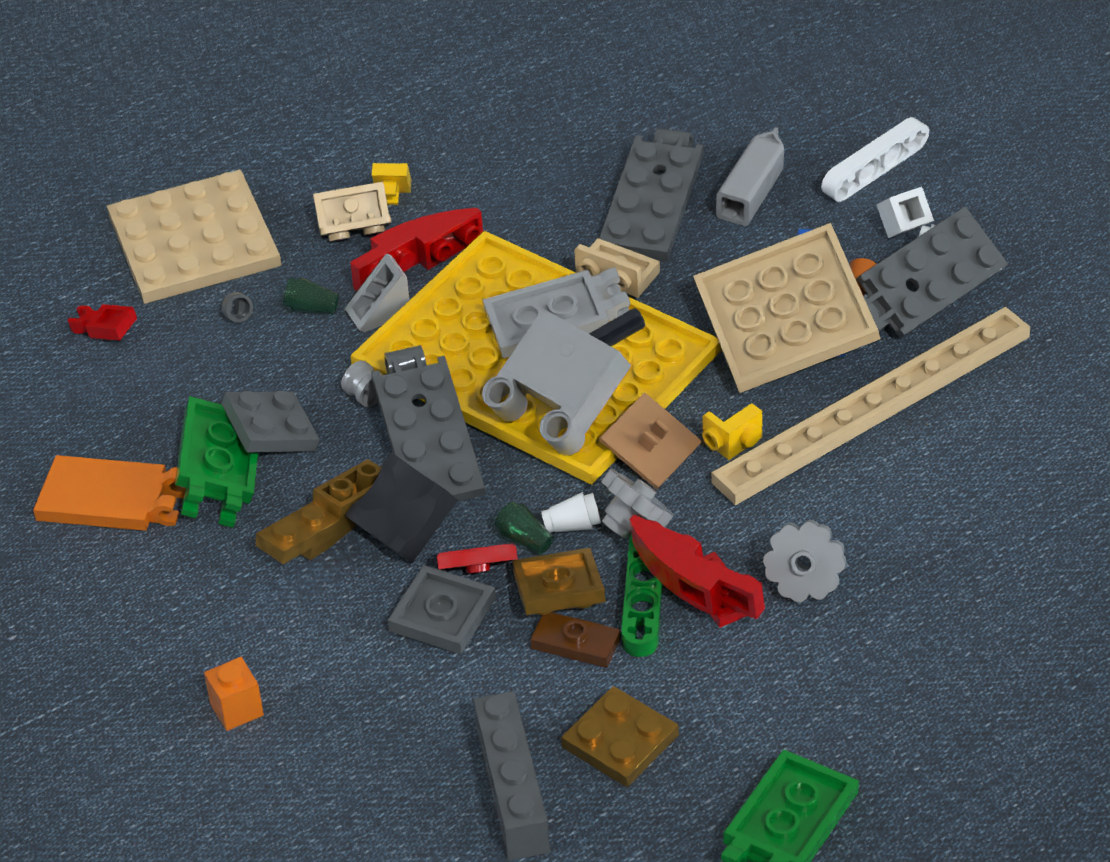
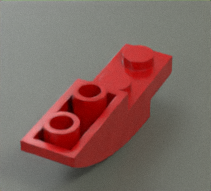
M468 208L427 215L402 223L370 238L372 250L350 262L353 289L356 291L360 289L386 253L392 255L404 272L418 263L429 270L462 251L483 233L481 211L478 208Z
M634 514L629 519L633 545L641 560L650 572L678 597L712 616L716 614L722 605L756 620L764 611L762 583L754 577L723 567L715 560L704 559L701 542L690 535L679 534L663 527L654 520H646Z

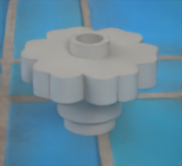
M611 468L601 481L615 495L605 509L607 514L602 522L625 539H628L631 535L629 519L633 514L646 520H654L663 527H666L674 516L663 503L654 497L657 492L640 479L634 482Z
M807 520L801 528L794 523H787L781 530L773 534L770 539L773 549L764 555L763 562L766 567L765 574L767 579L779 582L778 591L781 596L791 598L796 602H803L810 594L813 598L821 600L829 592L837 588L839 585L837 573L843 571L847 561L844 555L843 543L831 540L832 531L830 527L823 524L819 525L814 520ZM798 557H808L811 561V566L803 565Z

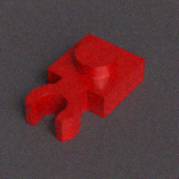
M102 304L97 311L92 310L90 306L83 305L78 306L76 309L80 318H69L67 321L71 332L75 334L88 332L89 338L120 341L136 321L137 316L134 308L131 306Z

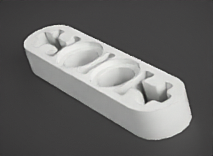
M914 117L904 120L829 170L822 181V191L837 202L847 199L919 151L928 139L929 127Z

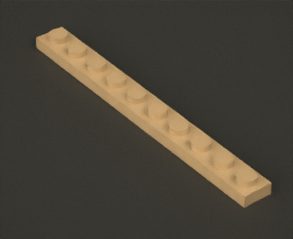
M1004 307L711 472L712 484L734 505H737L1030 337V326L1007 307Z

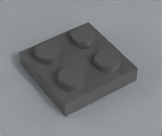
M294 391L225 392L221 404L246 452L316 451L320 439Z
M423 565L388 619L389 631L462 654L496 599L495 587Z

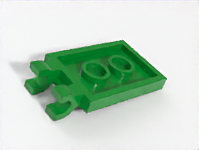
M189 396L185 406L175 485L186 488L181 515L196 518L199 502L202 503L204 497L223 501L218 524L233 528L236 514L240 512L242 502L250 504L254 494L258 452H246L222 404Z
M783 749L724 831L723 844L728 846L721 854V860L724 862H747V860L751 862H811L857 795L859 780Z

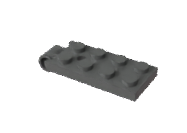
M657 128L653 142L643 141V136H635L599 239L652 259L668 262L703 159V145L696 144V147L692 148L693 133ZM659 171L665 172L661 175L654 174Z
M965 206L861 274L856 280L866 293L863 297L878 331L880 332L890 325L899 339H901L993 277L1009 264ZM906 281L915 287V292L907 289Z
M421 345L384 353L387 374L380 376L379 370L373 371L371 374L393 454L443 487L458 499L457 502L485 496V486L445 356L437 357L438 363L427 365ZM424 399L426 404L422 407H416L412 404V401Z

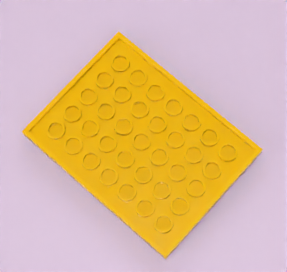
M484 231L350 356L351 364L361 360L366 361L374 368V371L379 370L383 375L387 374L384 361V353L421 345L427 365L438 363L437 357L445 356L466 423L592 485L618 458L599 441V438L644 392L666 409L722 351L717 337L628 297L630 301L629 310L636 308L645 320V327L611 347L618 350L630 363L631 367L585 433L583 447L572 455L565 456L559 454L540 433L542 418L548 412L556 409L527 393L525 396L528 402L525 413L515 421H505L482 398V390L486 382L497 376L509 359V357L502 358L484 309L483 299L576 272ZM509 394L504 396L500 403L504 402L509 397ZM568 428L561 430L557 437L564 435Z

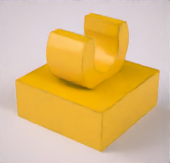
M373 163V183L383 182L387 205H398L399 193L411 192V177L408 164Z

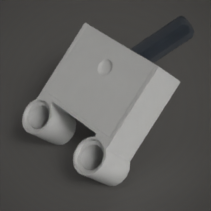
M543 308L498 375L486 382L482 390V398L505 421H515L525 413L528 402L525 396L527 393L556 409L548 412L542 418L540 433L559 454L565 456L575 454L583 447L585 433L631 367L624 356L611 346L645 327V320L636 308H633L588 334ZM509 394V397L500 403L503 397ZM568 428L564 435L557 437L561 430Z

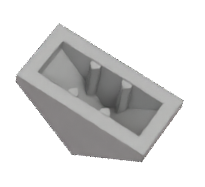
M386 253L345 307L346 312L360 331L367 332L384 325L410 300L407 276L392 255Z

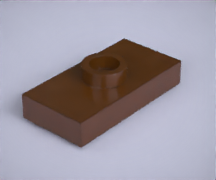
M552 612L542 615L530 639L531 649L608 668L621 640V629Z

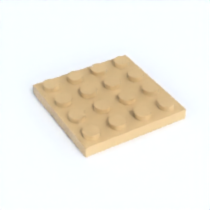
M241 169L107 205L109 218L144 304L281 266L280 254Z
M831 223L693 276L739 393L881 339L878 328Z

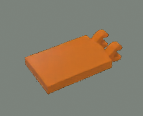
M56 455L33 512L36 521L147 531L149 523H159L165 526L176 525L180 513L173 509L177 501L176 498H184L186 488L175 485L177 467H173L166 472V467L162 464Z

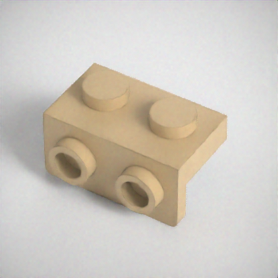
M383 182L313 194L320 236L328 235L329 241L350 238L349 231L363 229L364 235L381 233L385 231L384 225L391 224Z
M599 238L590 247L579 244L575 248L576 273L589 270L592 277L615 267L620 278L618 285L621 292L626 291L627 294L637 298L660 273V261Z

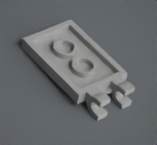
M616 268L607 269L601 274L592 277L589 270L483 299L484 309L502 358L511 356L543 308L588 334L605 325L609 320L612 321L629 311L630 301L626 291L621 292L618 285L620 278Z

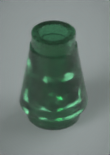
M300 276L298 279L291 277L285 289L283 305L291 307V311L329 313L334 315L339 301V293L332 292Z
M514 501L508 503L495 520V526L500 530L501 536L531 551H535L539 555L544 554L554 541V536L549 533L525 504L518 505Z

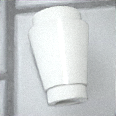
M581 492L547 510L541 511L547 534L552 532L593 530V525L601 523L593 493L584 495Z

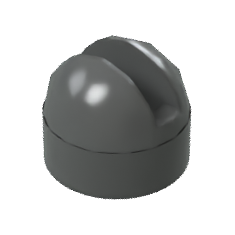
M233 292L223 298L221 308L223 314L228 319L240 323L246 321L251 316L253 303L245 294ZM235 299L234 314H231L233 300Z

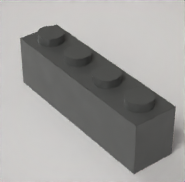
M511 691L475 698L473 701L476 730L508 861L550 853L548 821L515 692Z

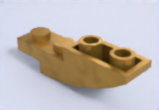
M367 459L313 489V501L256 533L255 546L282 564L300 554L309 560L317 557L357 526L345 514L355 502L368 492L376 481L381 467Z

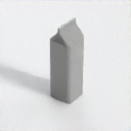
M777 127L771 132L753 137L716 195V215L719 219L748 226L784 167V146L778 137Z

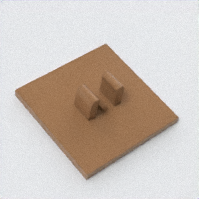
M645 392L599 438L603 445L656 490L702 443V440Z

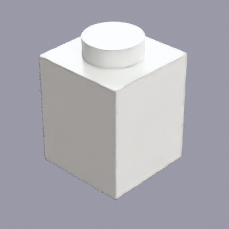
M922 187L890 197L877 204L888 238L914 230L934 221Z

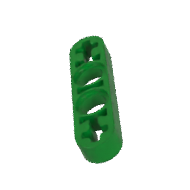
M631 534L621 629L622 645L626 653L631 656L646 657L657 649L659 643L663 584L656 577L649 581H640L634 577L637 573L650 572V570L637 553ZM640 601H646L653 605L647 611H637L632 606ZM637 626H644L645 634L643 639H636Z

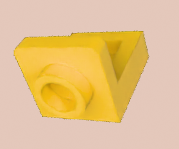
M752 403L724 422L710 411L702 416V437L705 444L728 460L746 448L753 447L762 438V410Z

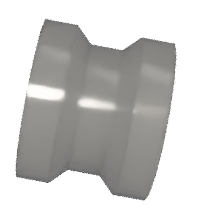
M361 360L352 364L345 371L341 387L349 396H356V400L362 406L369 408L378 404L371 374L374 368L368 362Z

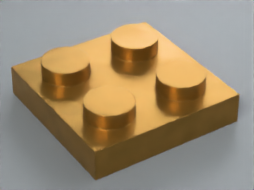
M591 548L512 560L514 576L526 615H546L556 610L574 607L587 608L593 604L606 602L604 586Z
M612 686L561 737L562 748L625 787H628L679 735V724Z

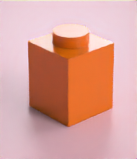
M242 656L204 672L210 705L226 731L264 715L259 685Z

